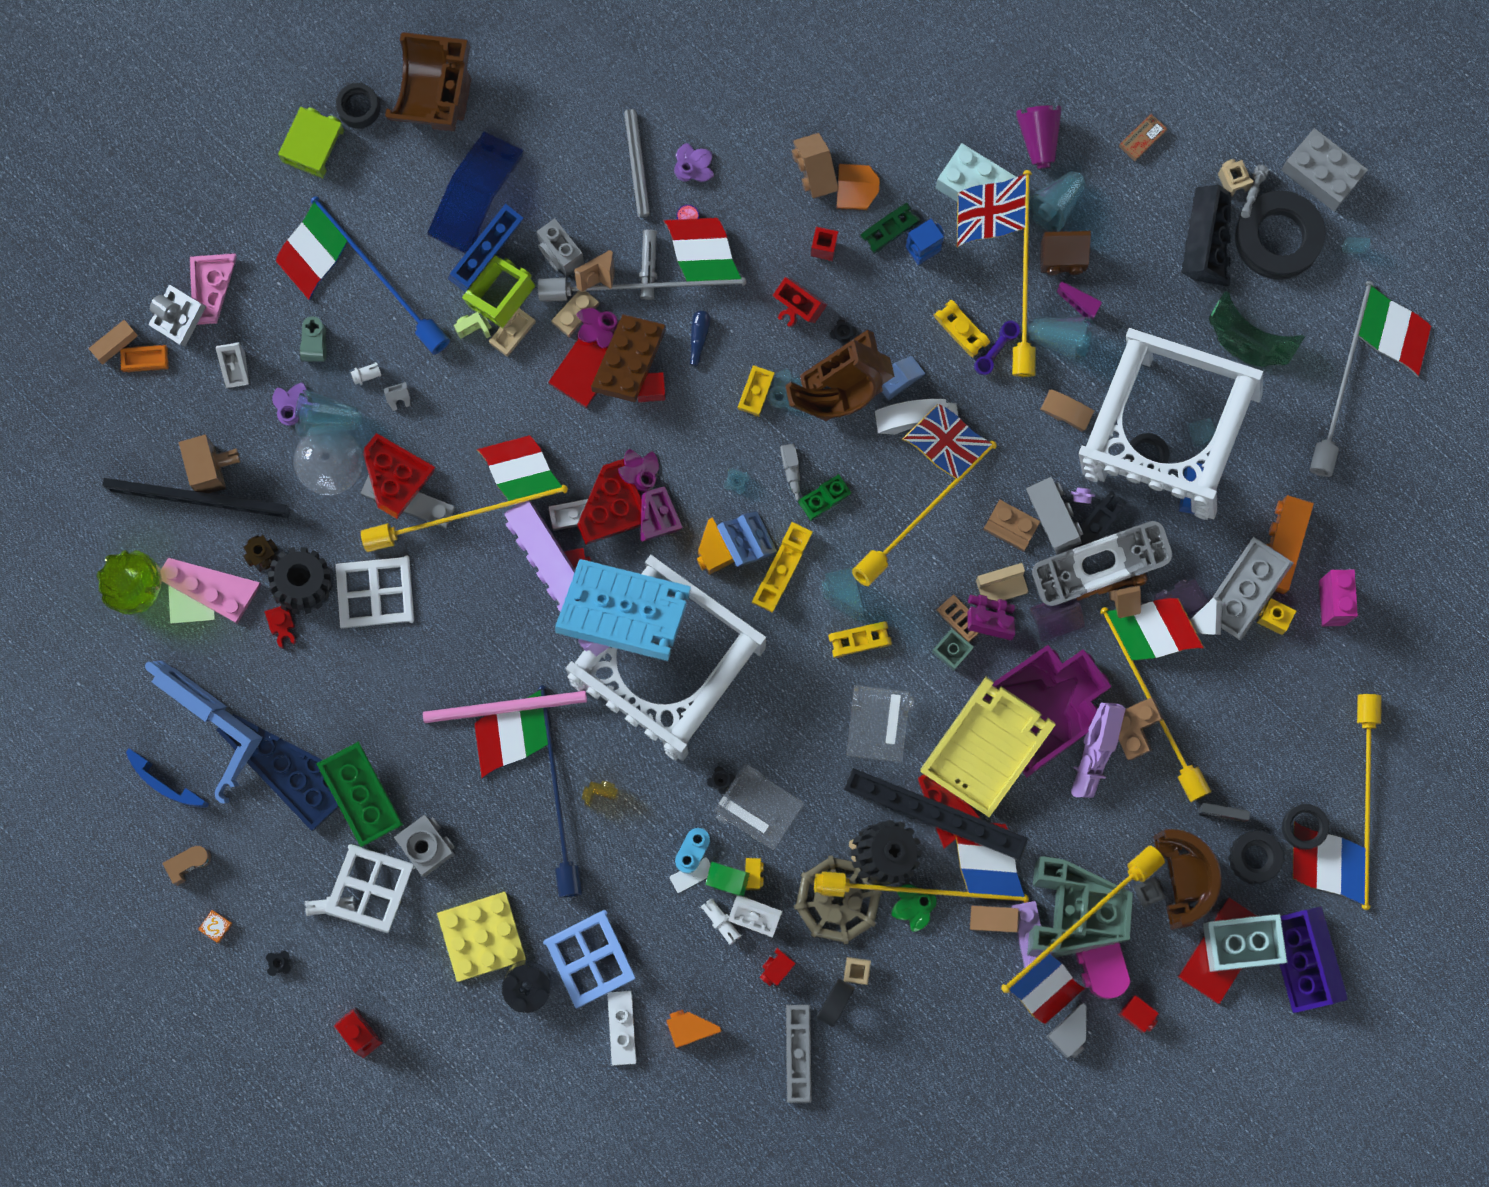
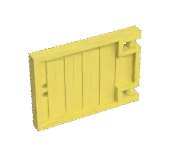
M986 676L920 770L923 774L990 817L1052 731L1055 722L1049 718L1044 721L1040 718L1041 714L1039 711L1002 686L999 689L992 686L993 680ZM986 693L993 697L990 702L983 699ZM1033 725L1039 728L1037 734L1030 730Z

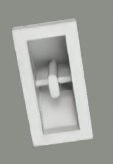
M233 343L216 346L226 388L249 385L246 356L241 345Z
M1213 598L1190 619L1197 634L1221 635L1222 601L1219 598Z

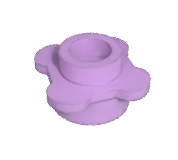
M1077 487L1076 491H1071V494H1074L1073 501L1091 503L1092 497H1095V495L1091 494V489Z

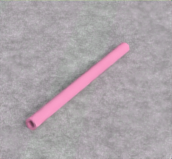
M586 691L425 711L423 712L424 723L586 703L587 694Z

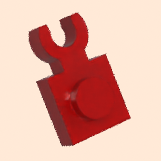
M279 606L264 611L271 634H279L277 637L278 646L281 649L284 648L282 641L286 637L290 638L293 645L296 644L294 635L288 630L295 628L290 610L285 611Z

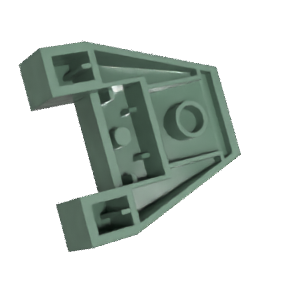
M1040 856L1034 866L1033 887L1056 890L1053 928L1035 925L1029 932L1027 956L1038 957L1118 885L1064 859ZM1122 888L1049 954L1057 958L1128 941L1130 939L1133 893Z

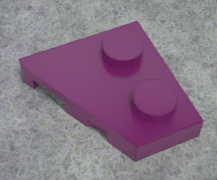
M665 486L646 491L642 495V542L678 532L683 528Z

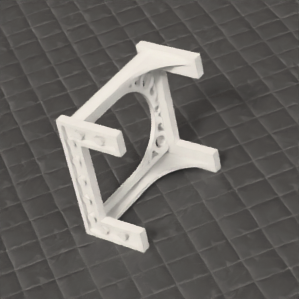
M1129 328L1126 334V348L1087 445H1082L1079 451L1082 475H1085V478L1092 482H1098V480L1104 482L1107 473L1113 476L1120 474L1126 476V479L1133 483H1140L1141 481L1149 484V487L1154 490L1162 491L1164 489L1170 491L1177 498H1191L1192 512L1195 513L1196 517L1208 520V518L1214 519L1217 513L1216 490L1251 400L1260 403L1263 395V371ZM1153 353L1235 379L1212 440L1201 453L1184 462L1164 464L1151 461L1136 452L1124 434L1122 417L1125 405L1141 365L1150 367L1153 361ZM1114 431L1119 433V438L1109 440L1110 436L1113 437ZM1115 444L1125 446L1124 451L1119 455L1113 456L1108 453L1110 447ZM1127 455H1131L1134 457V461L1130 462V459L1124 460ZM1198 461H1205V463L1202 465V468H1204L1203 471H1201L1200 467L1197 465ZM1148 465H1154V469L1148 468ZM1186 467H1191L1196 472V479L1192 482L1187 481L1183 476V470ZM1170 470L1177 471L1178 478L1174 474L1169 475L1168 472Z
M650 555L645 562L646 568L642 572L643 575L691 586L689 596L691 600L740 634L716 668L695 694L681 702L666 705L642 700L626 687L618 672L617 648L609 647L598 656H595L590 650L587 652L584 650L576 662L573 663L571 661L565 669L568 674L567 678L571 682L570 685L576 690H585L596 699L602 697L607 701L606 706L612 711L618 713L620 710L627 715L625 720L635 727L639 724L646 729L644 733L654 741L660 739L663 742L666 755L675 761L678 758L684 761L688 755L687 744L753 652L759 656L762 655L766 649V637ZM607 653L612 657L610 662H599L601 658L605 659ZM608 667L613 670V675L608 679H599L596 677L597 670ZM612 682H616L619 685V688L617 690H613V686L606 687L605 685H608ZM632 697L636 699L634 704L629 703V699ZM678 708L686 709L685 712L681 713L683 716L681 720H679V714L676 711ZM649 709L657 712L656 722L653 721L651 714L647 715ZM665 710H669L674 717L673 724L670 727H665L661 722V714Z

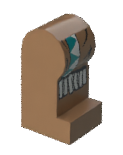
M194 846L162 864L172 883L178 886L186 881L183 876L184 874L195 868L206 867L211 861V854L201 846Z

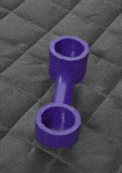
M1015 321L1005 322L999 330L1000 337L988 353L976 360L974 369L979 375H988L993 370V360L1006 342L1012 341L1019 335L1020 327Z

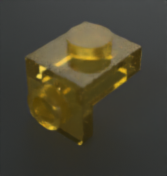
M601 781V784L590 782L589 787L585 786L582 800H585L584 805L589 808L594 794L617 801L619 790L614 788L615 784L611 782Z

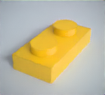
M752 366L738 404V410L760 416L774 378V372Z

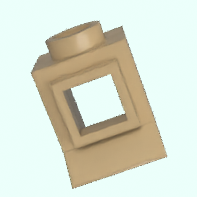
M1231 159L1222 164L1223 167H1221L1218 175L1223 187L1231 192V197H1233L1236 190L1244 188L1245 192L1250 190L1254 181L1250 178L1242 160L1236 162L1235 159ZM1236 171L1239 178L1233 179L1231 173Z

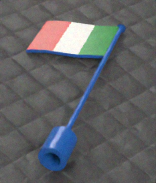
M313 197L311 199L312 206L303 222L284 243L276 258V262L310 301L317 285L335 265L346 244L349 243L416 320L418 324L416 325L417 330L415 334L433 355L444 350L450 343L447 335L433 319L421 320L318 201L319 197Z

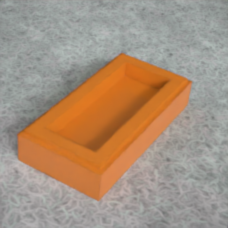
M166 345L130 347L120 350L122 372L169 369L168 347Z

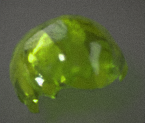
M124 550L120 554L107 555L105 557V566L97 572V580L99 581L98 591L102 594V602L108 608L123 614L142 613L152 607L160 594L162 575L157 562L146 553L138 550L131 553Z

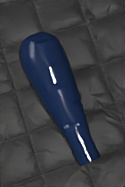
M697 311L692 318L691 366L699 365L700 355L709 331L711 318L708 312Z

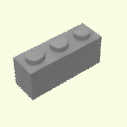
M1049 477L1026 488L1056 555L1082 544L1080 536L1083 535L1079 523H1073L1070 517L1074 513L1069 502L1064 503L1061 498L1064 492L1060 483H1054L1052 477Z

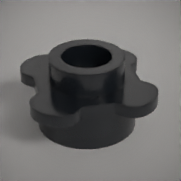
M841 319L837 321L835 329L830 331V338L840 341L841 345L844 346L850 342L852 336L856 335L857 329Z
M718 766L714 769L715 773L712 777L707 779V785L716 788L719 794H726L728 786L735 781V777L733 774H728L724 771L723 767Z
M281 951L278 954L268 953L266 955V960L269 964L267 973L270 976H275L277 973L288 974L291 971L288 959L290 957L289 953ZM277 961L281 963L279 966L276 965Z

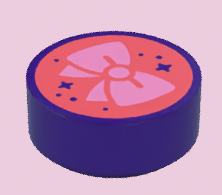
M684 205L677 211V220L699 219V212L692 205Z

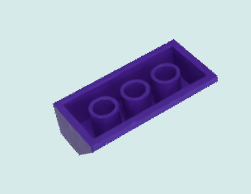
M1322 906L1280 916L1287 963L1279 965L1292 1012L1296 1013L1348 1000Z

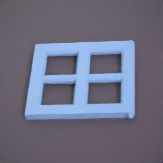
M606 910L547 938L543 942L548 947L576 1009L636 979L607 917ZM600 923L609 944L591 953L581 932ZM576 936L585 956L566 965L557 944ZM614 953L623 974L604 983L595 962ZM590 966L599 986L580 995L571 974Z

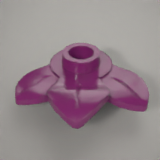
M594 308L578 311L576 315L583 322L578 332V338L587 343L597 341L602 349L608 347L613 337V332L618 325L616 316L611 312L600 313Z
M628 449L624 456L625 466L618 469L621 478L628 484H634L642 492L650 491L655 486V474L659 470V463L655 453L652 451L642 458L633 450ZM641 477L645 479L646 484L642 482Z

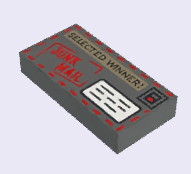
M1208 803L1200 805L1198 810L1199 815L1239 822L1248 821L1250 816L1248 810Z

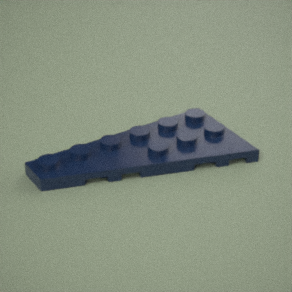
M232 714V716L262 737L247 763L313 832L339 808L316 764L322 761V759ZM219 727L216 729L235 751L238 746H242L241 743Z

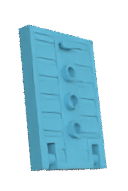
M579 559L555 626V633L668 661L671 648L668 646L674 645L686 608V601L684 599H689L691 586Z

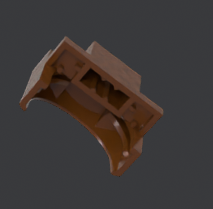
M866 330L800 375L802 386L793 382L785 386L790 407L828 421L831 418L852 414L865 407L883 391L882 385L895 376L890 357L878 352L874 332ZM826 386H828V387L831 388V389L821 390V389H823V388L826 387Z

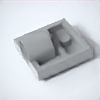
M169 285L164 296L158 295L151 301L150 311L154 315L149 326L178 344L186 346L206 306L178 288Z

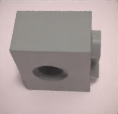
M555 218L536 231L539 249L556 271L561 270L565 277H568L575 272L574 269L584 264L582 252Z
M423 815L394 837L423 877L455 855L452 851L455 847L447 836L442 838L438 832L441 827L433 817L429 819L426 815ZM425 841L428 843V850L420 854L417 852V845Z

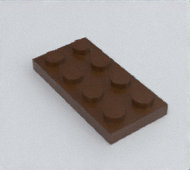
M622 314L591 385L592 392L636 402L665 334V324Z

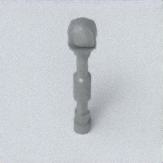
M1259 164L1254 170L1253 178L1255 182L1249 190L1247 203L1242 209L1241 216L1243 218L1250 217L1252 204L1255 202L1259 192L1258 187L1261 182L1266 180L1269 168L1265 165Z

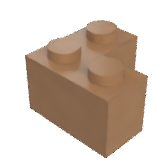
M816 133L793 140L795 149L792 150V155L795 163H798L800 172H804L805 178L801 180L805 192L809 191L812 198H817L839 191L830 150L820 134Z
M1152 697L1125 709L1118 739L1128 760H1133L1152 751L1143 729L1164 720L1155 699Z

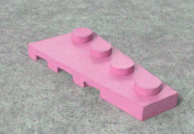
M171 558L167 559L156 577L158 580L238 624L261 586L260 582Z

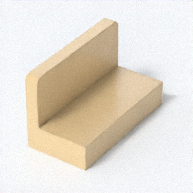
M1022 563L980 575L976 579L980 594L987 596L988 599L996 601L998 599L1008 600L1028 593L1023 576L1025 570Z

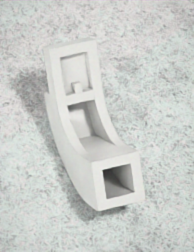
M922 399L893 404L875 411L878 433L895 435L913 429L937 404L946 407L958 416L956 403H947L946 399Z

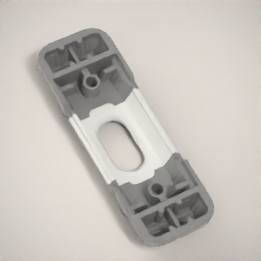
M1150 521L1041 560L1034 565L1032 574L1042 602L1046 605L1054 606L1127 578L1163 567L1170 562L1172 551L1163 526L1159 522ZM1105 550L1113 552L1115 564L1111 568L1090 575L1084 572L1082 562L1086 557Z

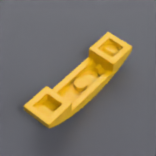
M791 522L781 546L752 600V604L773 613L803 555L813 531Z

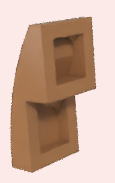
M1052 389L1049 390L1040 409L1058 421L1063 420L1079 431L1086 430L1094 413L1093 409Z

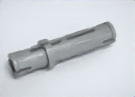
M643 230L642 271L639 273L641 284L655 283L657 279V273H655L657 231ZM641 288L640 298L644 300L654 299V288Z

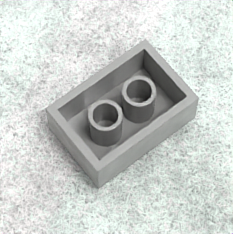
M1314 128L1288 158L1281 171L1335 212L1361 181L1368 169Z

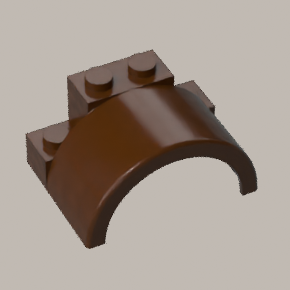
M402 32L400 36L403 53L401 89L394 109L392 111L386 109V118L391 121L431 125L432 129L455 132L457 120L464 121L472 80L467 70L471 48L468 40Z
M1165 829L1154 835L1153 838L1155 848L1162 854L1163 858H1167L1175 904L1166 906L1170 930L1193 926V922L1205 916L1217 901L1221 889V870L1214 852L1202 839L1183 830ZM1183 847L1190 853L1179 855L1178 851L1182 850ZM1191 902H1198L1194 908L1188 905Z

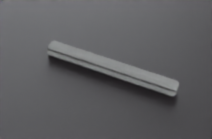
M635 109L626 110L624 114L638 217H648L650 212L637 113Z

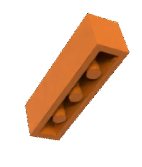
M1289 495L1277 503L1275 514H1278L1276 523L1272 522L1269 530V535L1272 536L1270 544H1266L1294 562L1274 591L1281 594L1289 591L1314 503Z

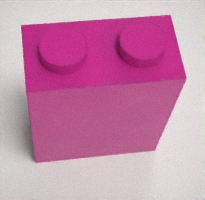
M1355 569L1330 570L1319 580L1322 626H1345L1358 616Z

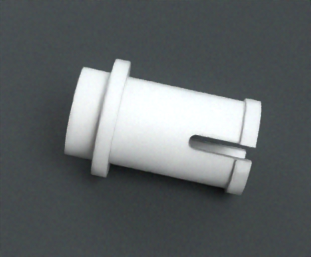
M377 362L360 369L354 368V371H351V375L355 385L359 383L363 385L362 382L380 377L381 372Z

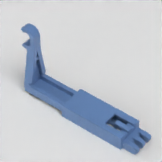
M162 660L147 662L145 669L155 676L152 681L153 684L205 722L211 721L241 743L242 746L237 747L221 781L215 789L217 801L228 803L229 798L223 794L227 784L230 787L239 786L235 779L259 745L262 737L225 710L227 706L174 667L172 668Z

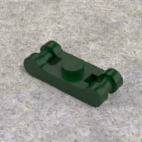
M908 203L901 205L860 235L864 242L867 241L870 244V250L873 254L879 252L884 246L921 222L920 218L917 215L914 216L911 212L912 208ZM904 216L907 221L902 223L899 217ZM878 232L882 235V238L879 240L874 236Z

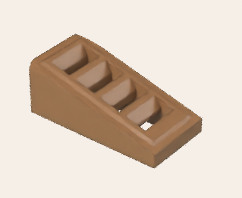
M952 595L936 611L953 630L970 643L980 633L970 631L967 634L964 630L968 628V621L962 627L958 625L965 617L968 618L967 612L969 609L955 595ZM954 603L957 607L947 614L945 610ZM958 611H961L963 614L954 621L952 617Z

